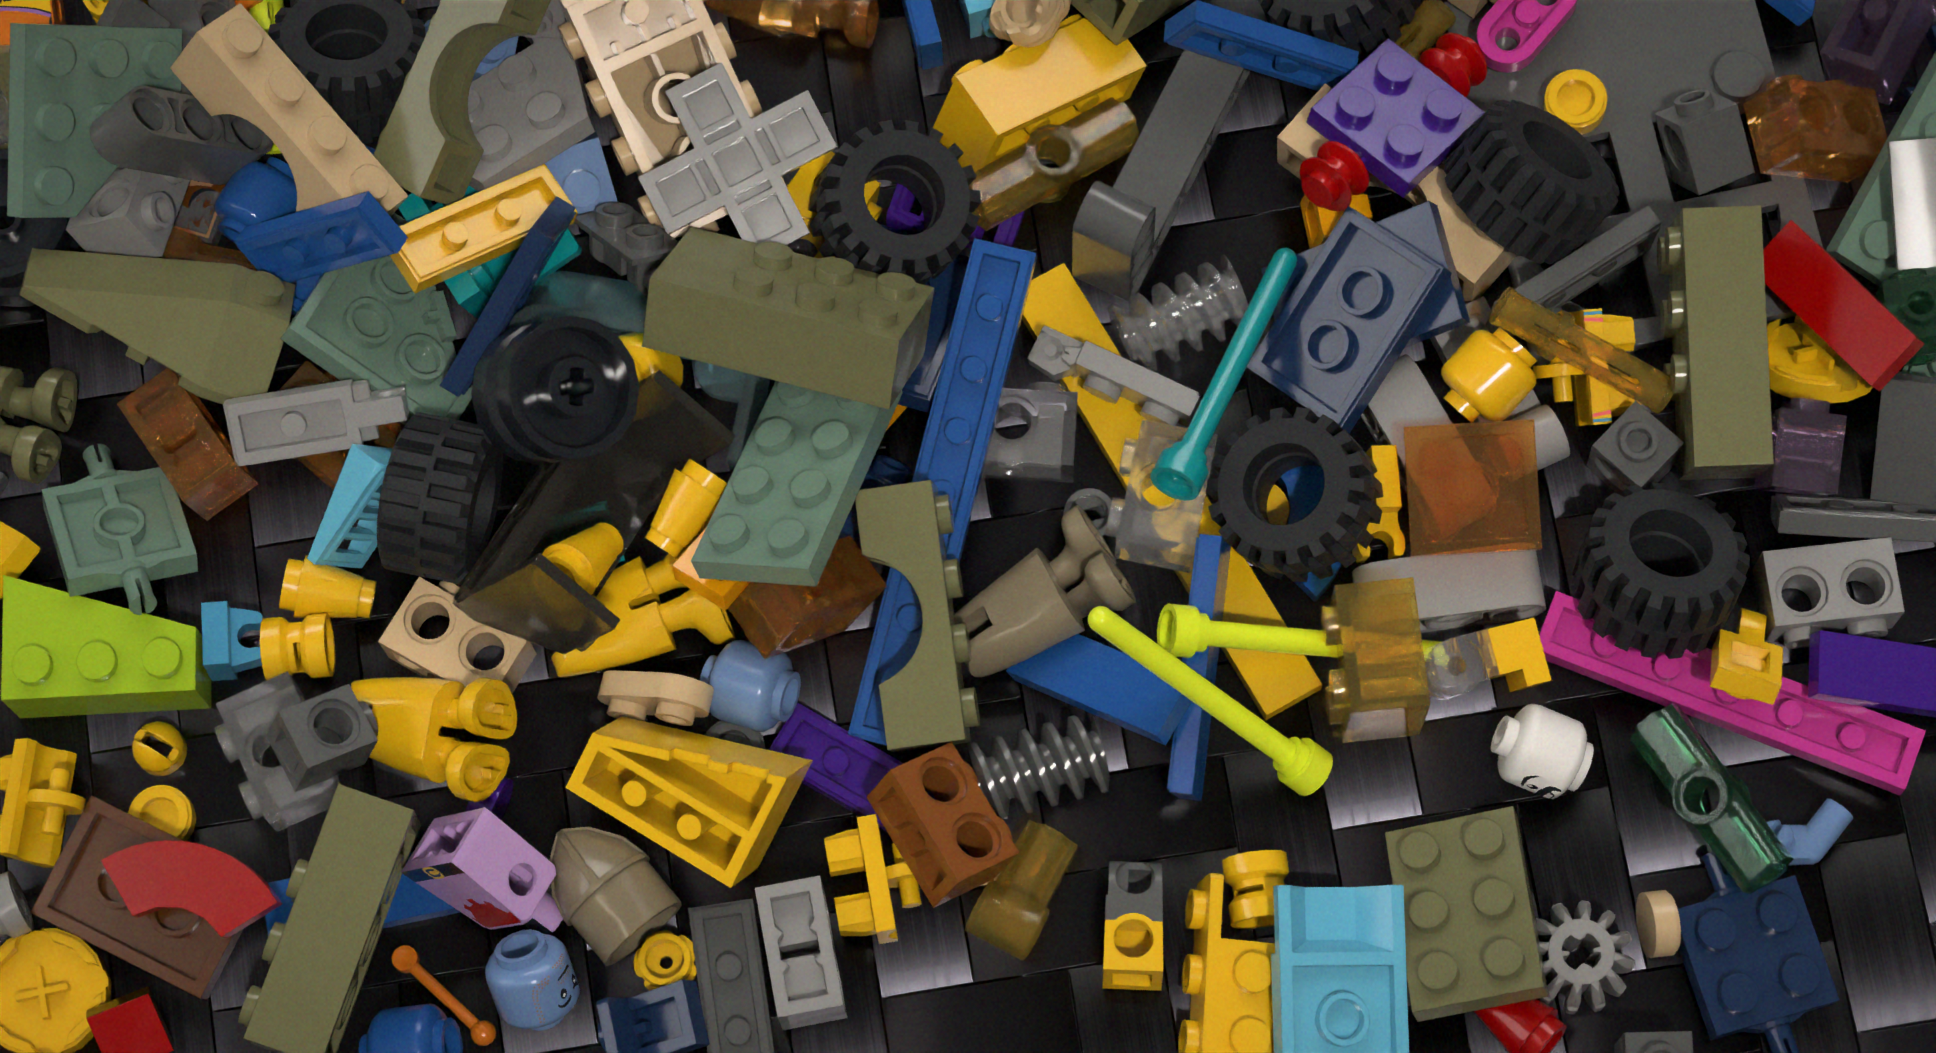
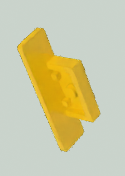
M1209 873L1198 882L1197 889L1189 890L1186 900L1185 924L1187 928L1194 929L1193 954H1187L1184 959L1182 991L1184 994H1191L1190 1020L1184 1019L1181 1023L1178 1053H1274L1271 954L1275 953V943L1221 938L1224 875Z

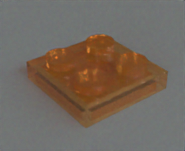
M1534 419L1403 427L1410 558L1542 550Z

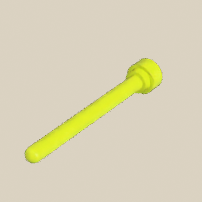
M1166 604L1160 613L1157 625V644L1175 657L1191 658L1196 652H1204L1209 646L1436 667L1448 665L1453 658L1451 646L1443 641L1210 620L1206 613H1200L1198 608L1193 605Z
M1097 606L1089 612L1088 624L1093 631L1273 759V767L1277 770L1278 779L1301 796H1307L1317 791L1327 780L1333 765L1332 755L1312 739H1299L1298 737L1288 739L1109 608Z

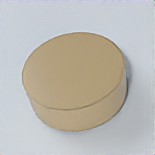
M1666 890L1641 892L1636 902V924L1640 944L1645 955L1648 958L1675 955L1680 946L1681 926L1674 898Z

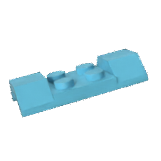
M1404 885L1363 887L1273 886L1275 953L1271 954L1274 1053H1409Z

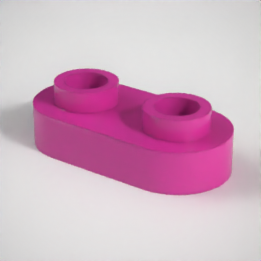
M1498 0L1481 19L1477 29L1476 43L1482 51L1487 66L1495 71L1504 73L1516 72L1528 66L1573 15L1578 0H1557L1556 3L1549 6L1542 5L1537 0ZM1510 37L1517 41L1518 46L1513 50L1505 51L1500 49L1496 42L1500 38Z

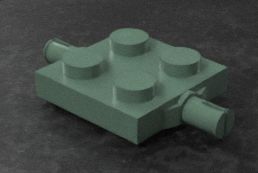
M98 444V461L94 445H91L83 452V459L86 462L90 476L72 484L42 489L44 511L69 596L124 587L130 611L133 614L142 615L141 596L146 614L150 613L157 606V600L153 594L150 581L198 572L197 553L169 467L167 465L141 471L115 470L109 447L104 444Z

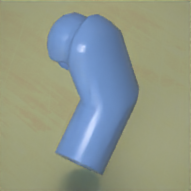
M1827 798L1807 825H1781L1780 820H1770L1761 826L1757 835L1760 853L1766 860L1779 866L1816 864L1825 856L1853 820V816L1842 805Z

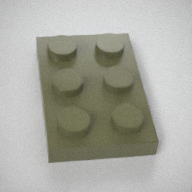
M1511 806L1385 832L1393 885H1404L1406 973L1412 1013L1417 1022L1548 997L1518 816L1514 807Z

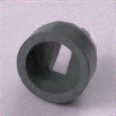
M1094 488L1081 489L1071 495L1065 505L1064 513L1076 505H1079L1084 511L1103 506L1105 517L1091 520L1103 537L1111 529L1115 519V508L1108 495Z

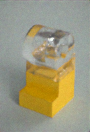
M1535 617L1449 638L1426 648L1418 656L1414 667L1415 679L1420 689L1427 696L1437 700H1449L1473 690L1481 681L1501 676L1506 677L1510 692L1551 681Z

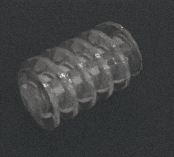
M1225 255L1220 256V273L1208 262L1197 267V283L1185 272L1175 276V294L1168 286L1161 282L1152 286V304L1138 292L1129 296V314L1117 303L1108 306L1112 326L1130 361L1134 362L1139 359L1147 369L1155 372L1157 371L1156 351L1162 349L1175 363L1180 360L1179 341L1185 339L1196 352L1203 350V330L1208 329L1219 342L1226 340L1225 320L1231 319L1238 327L1248 307V303L1237 274Z

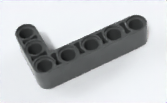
M147 0L149 7L171 23L169 28L182 29V51L197 31L236 6L234 0ZM182 82L180 93L148 86H137L95 119L90 127V137L95 149L105 160L113 165L216 185H226L235 172L249 163L258 161L271 150L273 141L261 129L241 117L231 114L211 116Z
M1184 49L1114 186H1108L1100 181L1094 182L1080 207L1073 227L1072 276L1126 302L1130 303L1134 299L1251 70Z

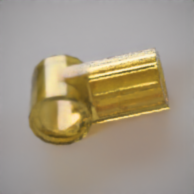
M1031 820L1028 821L1015 844L1020 853L1000 872L996 881L991 879L988 882L965 926V931L1022 961L1027 958L1036 943L1050 913V909L1047 907L1078 851V845L1069 840L1063 833L1045 824H1039Z

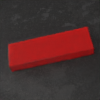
M1790 220L1763 249L1765 284L1865 381L1879 392L1924 345L1911 330L1793 220Z

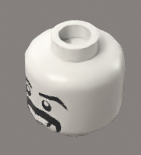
M1537 704L1526 705L1514 718L1504 716L1499 722L1491 742V751L1499 754L1498 771L1503 780L1549 799L1559 797L1567 789L1574 792L1579 788L1588 773L1594 752L1593 744L1587 742L1586 730L1581 722Z

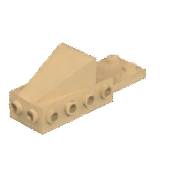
M559 0L567 20L566 23L558 26L560 35L572 60L575 61L584 57L588 69L584 71L590 81L584 84L599 118L610 114L620 137L611 141V145L626 176L637 172L638 177L694 149L665 91L721 62L750 118L752 119L763 113L750 82L745 80L739 83L729 61L737 57L735 48L722 22L713 25L703 4L707 0ZM647 194L638 198L637 201L649 224H655L665 231ZM724 206L670 234V236L674 239L680 236L683 237L691 227L715 233L720 230L716 220L728 215V212Z

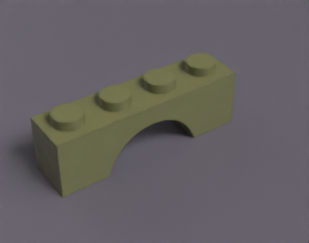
M441 0L436 13L430 20L428 32L411 70L405 77L402 91L386 127L379 136L378 145L373 154L401 187L420 198L448 205L463 199L484 152V149L473 133L468 115V96L474 74L484 57L499 43L516 36L536 35L551 0Z
M932 480L859 490L855 504L862 556L869 561L889 566L902 573L911 583L919 598L923 617L921 638L914 655L896 675L879 684L887 750L895 753L939 747L950 742L953 745L971 742L969 727L980 726V715L975 687L964 688L961 663L971 661V646L967 624L955 623L952 598L963 597V586L958 559L947 560L944 534L954 533L955 531L949 494L938 495V488Z

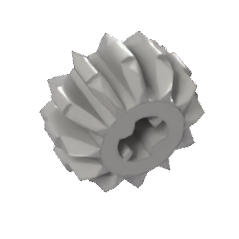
M1581 900L1577 905L1573 920L1562 903L1553 905L1550 910L1552 924L1543 919H1535L1545 979L1549 983L1547 985L1548 997L1540 998V1001L1549 1004L1554 1000L1558 992L1566 994L1564 1009L1567 1014H1575L1581 1003V995L1584 996L1588 1006L1594 1012L1602 1010L1605 1006L1603 991L1619 997L1626 989L1625 983L1616 973H1628L1635 967L1634 958L1616 952L1631 942L1630 933L1628 931H1620L1609 935L1606 930L1613 923L1615 914L1607 910L1601 915L1597 923L1591 921V905L1589 901ZM1579 945L1586 948L1590 955L1585 962L1593 964V968L1585 963L1581 964L1576 970L1569 967L1565 962L1570 954L1569 951H1574Z

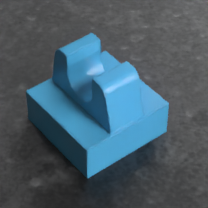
M227 601L201 603L203 666L212 681L238 679L237 672L262 666L260 647L245 648L241 645V638L246 632L260 630L263 619L262 614L253 610L230 608Z

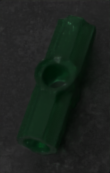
M1671 703L1659 711L1652 712L1636 726V731L1630 739L1672 795V804L1676 813L1683 820L1692 823L1744 893L1752 894L1756 890L1770 885L1787 871L1788 865L1794 858L1750 801V792L1745 782L1737 775L1729 773L1679 705ZM1716 782L1720 789V801L1714 811L1707 814L1702 806V796L1705 789L1710 784Z

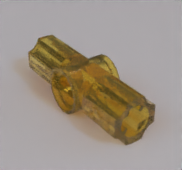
M1111 97L1061 125L1048 124L1038 127L1030 134L1025 145L975 171L977 177L970 184L969 189L980 190L981 204L972 213L979 216L977 225L988 231L1038 202L1051 203L1060 200L1069 192L1073 183L1131 152L1140 133L1136 125V118L1124 101L1120 103ZM1050 159L1055 161L1061 168H1048L1043 166L1038 160Z

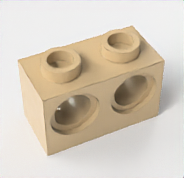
M421 577L417 579L378 641L388 658L424 678L458 681L466 687L478 678L488 677L506 683L511 693L514 692L537 654L530 639L525 636L529 629L516 618L497 609L491 617L471 606L474 598L454 583L440 581L438 586H435ZM435 615L450 618L446 632L440 637L424 639L419 636L420 627L426 619ZM499 646L504 649V657L496 667L490 670H479L473 667L474 658L482 648Z

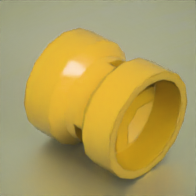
M329 614L307 615L302 622L291 623L284 617L262 619L260 625V655L266 681L289 680L294 673L305 672L311 678L333 677L335 671V641Z
M1259 850L1240 853L1223 859L1224 880L1232 887L1234 898L1228 906L1231 927L1248 929L1274 926L1273 886L1284 885V879L1289 873L1287 853L1282 850Z

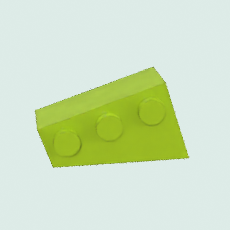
M3 575L1 701L19 718L211 708V679L203 666L202 634L194 626L142 613V615L133 614L127 608L79 595L70 597L68 592Z

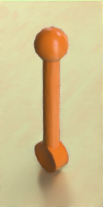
M403 945L395 949L392 954V963L395 968L401 973H411L471 1030V1039L475 1044L486 1046L494 1041L496 1028L493 1023L486 1020L480 1021L419 963L420 958L414 948Z

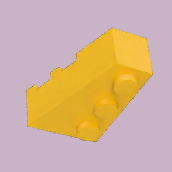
M1076 14L1062 21L1054 37L1041 45L1023 47L1012 44L1001 56L984 63L978 59L960 68L951 79L952 86L933 128L943 133L939 143L949 149L955 143L964 152L957 161L962 168L972 165L977 177L969 187L981 191L983 189L981 181L984 174L1009 159L1014 167L1018 168L1032 159V154L1028 147L1045 136L1059 130L1063 137L1066 138L1129 99L1147 65L1128 39L1119 45H1115L1086 17L1082 18L1080 14Z
M621 716L592 733L566 788L729 888H732L758 869L813 760Z

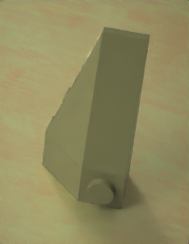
M32 248L20 296L85 333H97L101 330L129 346L125 354L127 357L143 366L152 358L181 375L178 383L180 387L196 396L223 405L226 399L267 393L284 342L280 338L290 323L295 284L280 280L269 272L254 271L237 264Z

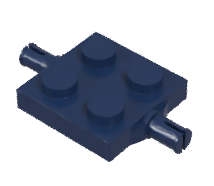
M1728 848L1720 849L1718 852L1707 853L1701 859L1704 861L1715 893L1703 902L1678 908L1681 926L1679 952L1710 1041L1739 1032L1765 1033L1771 1053H1800L1790 1024L1804 1013L1832 1006L1840 1001L1797 879L1794 875L1763 885H1740Z

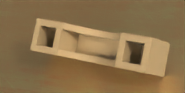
M241 3L197 31L170 67L172 72L211 116L231 114L241 117L261 129L274 142L287 161L294 177L297 190L296 212L369 191L391 217L407 199V193Z
M1327 84L1320 88L1277 136V162L1300 180L1299 170L1302 162L1307 158L1317 157L1319 147L1329 141L1306 123L1311 107L1332 89ZM1441 164L1404 198L1414 207L1427 201L1438 205L1464 301L1468 304L1479 299L1517 254L1496 243L1466 216L1453 199V193L1446 185L1445 164ZM1368 171L1369 186L1393 191Z

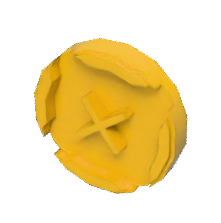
M1798 315L1795 316L1794 323L1780 326L1781 319L1767 324L1770 389L1774 392L1797 401L1831 404L1849 402L1868 394L1873 389Z
M58 928L41 929V931H32L16 938L7 939L0 946V1045L13 1053H73L82 1049L94 1037L86 1019L87 1010L111 1001V979L103 959L86 941Z

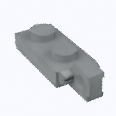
M1045 325L1028 356L1029 364L1052 380L1056 381L1070 375L1073 378L1080 377L1085 380L1082 387L1092 395L1114 404L1117 403L1119 397H1123L1142 406L1140 415L1165 429L1174 430L1177 423L1188 428L1201 402L1199 393L1091 342L1085 341V343H1082Z
M353 379L226 399L223 404L235 465L239 467L350 449L352 444L363 445L364 441L379 438L378 425L407 421L409 413L405 387L371 392L369 380L353 382Z

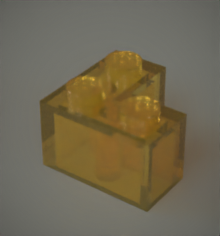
M1414 578L1335 585L1331 606L1321 607L1325 646L1336 645L1339 664L1337 670H1329L1330 686H1325L1329 725L1340 724L1342 743L1420 735L1430 707V697Z

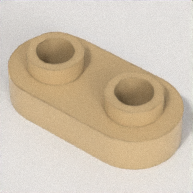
M609 670L603 673L597 698L602 703L608 705L607 714L616 719L623 716L645 721L646 715H655V717L665 722L691 726L695 717H707L709 715L714 688L703 681L679 674Z

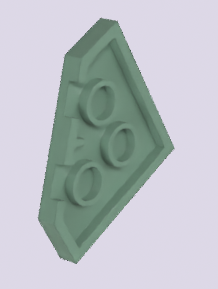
M10 23L7 216L19 218L76 217L118 167L105 160L95 149L90 137L92 122L137 86L181 92V81L172 72L170 67L182 52V29Z
M395 212L392 214L391 218L398 226L407 223L405 219ZM389 255L323 273L280 338L340 381L353 379V382L369 380L371 392L405 387L409 413L407 421H401L404 425L417 412L459 420L472 398V386L465 395L461 394L460 397L440 387L441 382L457 356L452 342L457 337L444 292L437 291L434 285L414 293Z

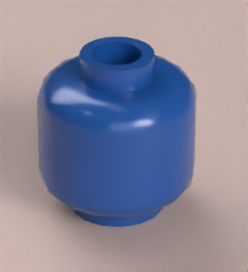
M269 157L266 163L252 162L235 172L214 204L215 212L221 220L218 225L219 230L228 239L235 242L245 227L295 213L297 190L291 169L287 163L277 158Z
M422 1004L380 1010L371 1020L367 1034H364L360 1039L359 1053H463V1043L459 1026L452 1017L447 1018L446 1014L435 1004Z

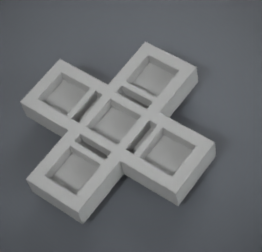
M722 62L665 91L694 149L641 175L638 179L668 235L724 206L742 240L758 244L762 242H777L787 246L810 234L781 177L837 149V145L808 90L752 119Z

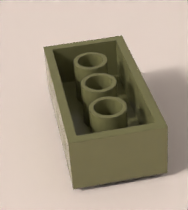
M1761 205L1682 208L1671 225L1665 228V237H1658L1657 241L1659 275H1669L1670 289L1668 300H1661L1660 330L1662 338H1672L1673 354L1671 356V363H1664L1663 394L1665 401H1675L1676 436L1684 442L1677 461L1678 480L1755 478L1774 464Z
M691 227L650 277L642 347L890 409L924 356L934 287L916 283L912 277L902 273L887 272L878 274L854 268L851 262L842 258L824 257L818 259L794 253L790 247L781 243L762 242L758 244Z
M338 784L310 861L299 858L290 877L286 896L292 898L293 906L286 924L276 921L268 936L262 959L268 961L270 968L262 988L252 985L244 1000L238 1023L247 1027L243 1037L245 1040L276 1053L338 1052L382 933L384 921L400 882L401 871L407 863L421 827V823L413 809Z

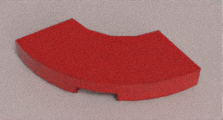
M171 840L147 842L125 848L101 860L130 913L137 918L161 909L188 910L205 918L220 937L228 939L283 904L269 884L251 867L227 853L198 843Z

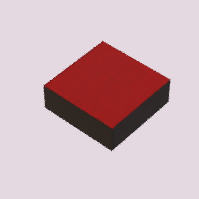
M149 986L91 1008L86 1012L87 1022L101 1053H169L174 1051V1041Z

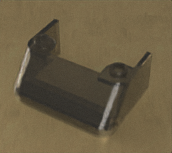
M660 370L639 381L640 388L636 415L623 438L602 454L540 465L453 598V605L475 622L558 653L566 654L574 649L580 652L585 651L598 637L614 630L620 621L597 598V595L648 515L658 509L674 469L676 468L681 471L689 458L699 463L731 445L736 435ZM604 522L614 526L619 531L624 546L622 552L617 556L593 594L590 595L544 557L542 553L547 547L593 527L597 523Z

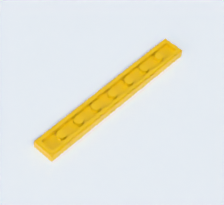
M1065 263L1031 280L1022 320L1035 341L1045 325L1082 343L1088 341L1121 356ZM1070 375L1059 379L1190 596L1196 537L1199 538V534L1221 536L1218 530L1222 527L1212 520L1208 508L1212 503L1203 489H1201L1199 495L1194 500L1183 501L1169 497L1152 483L1150 475L1161 452L1166 448H1171L1174 441L1165 428L1150 422L1140 415L1142 406L1123 397H1119L1116 404L1104 401L1086 391L1082 387L1085 380L1080 377L1073 378ZM1231 546L1222 621L1287 627L1246 559ZM1222 648L1265 721L1321 690L1322 683L1305 655Z

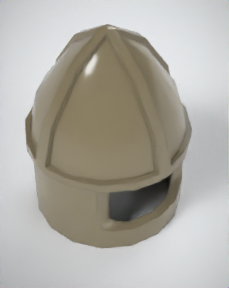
M592 827L561 829L556 833L549 859L556 867V876L551 882L552 897L564 922L568 926H574L605 966L613 965L643 945L649 935L663 928L682 906L681 901L649 863L650 857L625 837Z

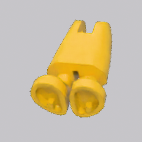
M685 548L682 550L678 558L686 551ZM669 553L663 560L646 568L642 558L639 556L606 573L587 600L569 604L556 602L537 618L542 635L547 639L565 637L589 627L593 628L594 635L568 644L551 656L557 675L560 678L618 667L676 650L672 632L678 630L697 629L710 642L718 645L735 640L734 630L724 609L691 589L677 598L661 604L659 594L675 588H688L675 580L672 565L678 558Z
M417 677L370 678L351 683V688L359 702L364 701L368 706L372 707V712L377 722L378 741L369 756L370 758L435 783L446 781L451 792L463 800L472 802L483 801L497 789L506 775L510 763L509 752L497 745L460 741L458 738L441 734L440 729L442 727L465 729L472 734L494 739H507L513 736L517 728V710L514 697L506 683L488 677L478 678L466 687L458 681Z

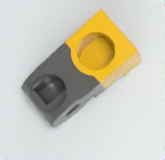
M1109 861L1108 895H1106L1102 989L1162 991V863Z

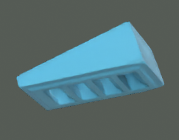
M360 444L351 445L307 557L313 564L363 568L377 547L379 501L386 468L393 448ZM356 520H359L357 527H352ZM344 539L351 540L348 549L338 548Z

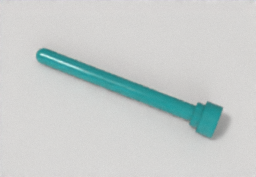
M1280 248L1274 253L1182 441L1175 442L1171 448L1164 449L1151 472L1152 483L1169 497L1190 501L1197 498L1209 473L1206 466L1207 456L1205 451L1297 265V256L1289 248Z

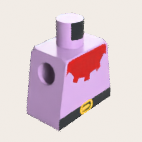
M485 807L434 818L401 871L402 874L490 930L524 924L529 929L551 935L563 920L553 897L546 892L556 876L555 865Z

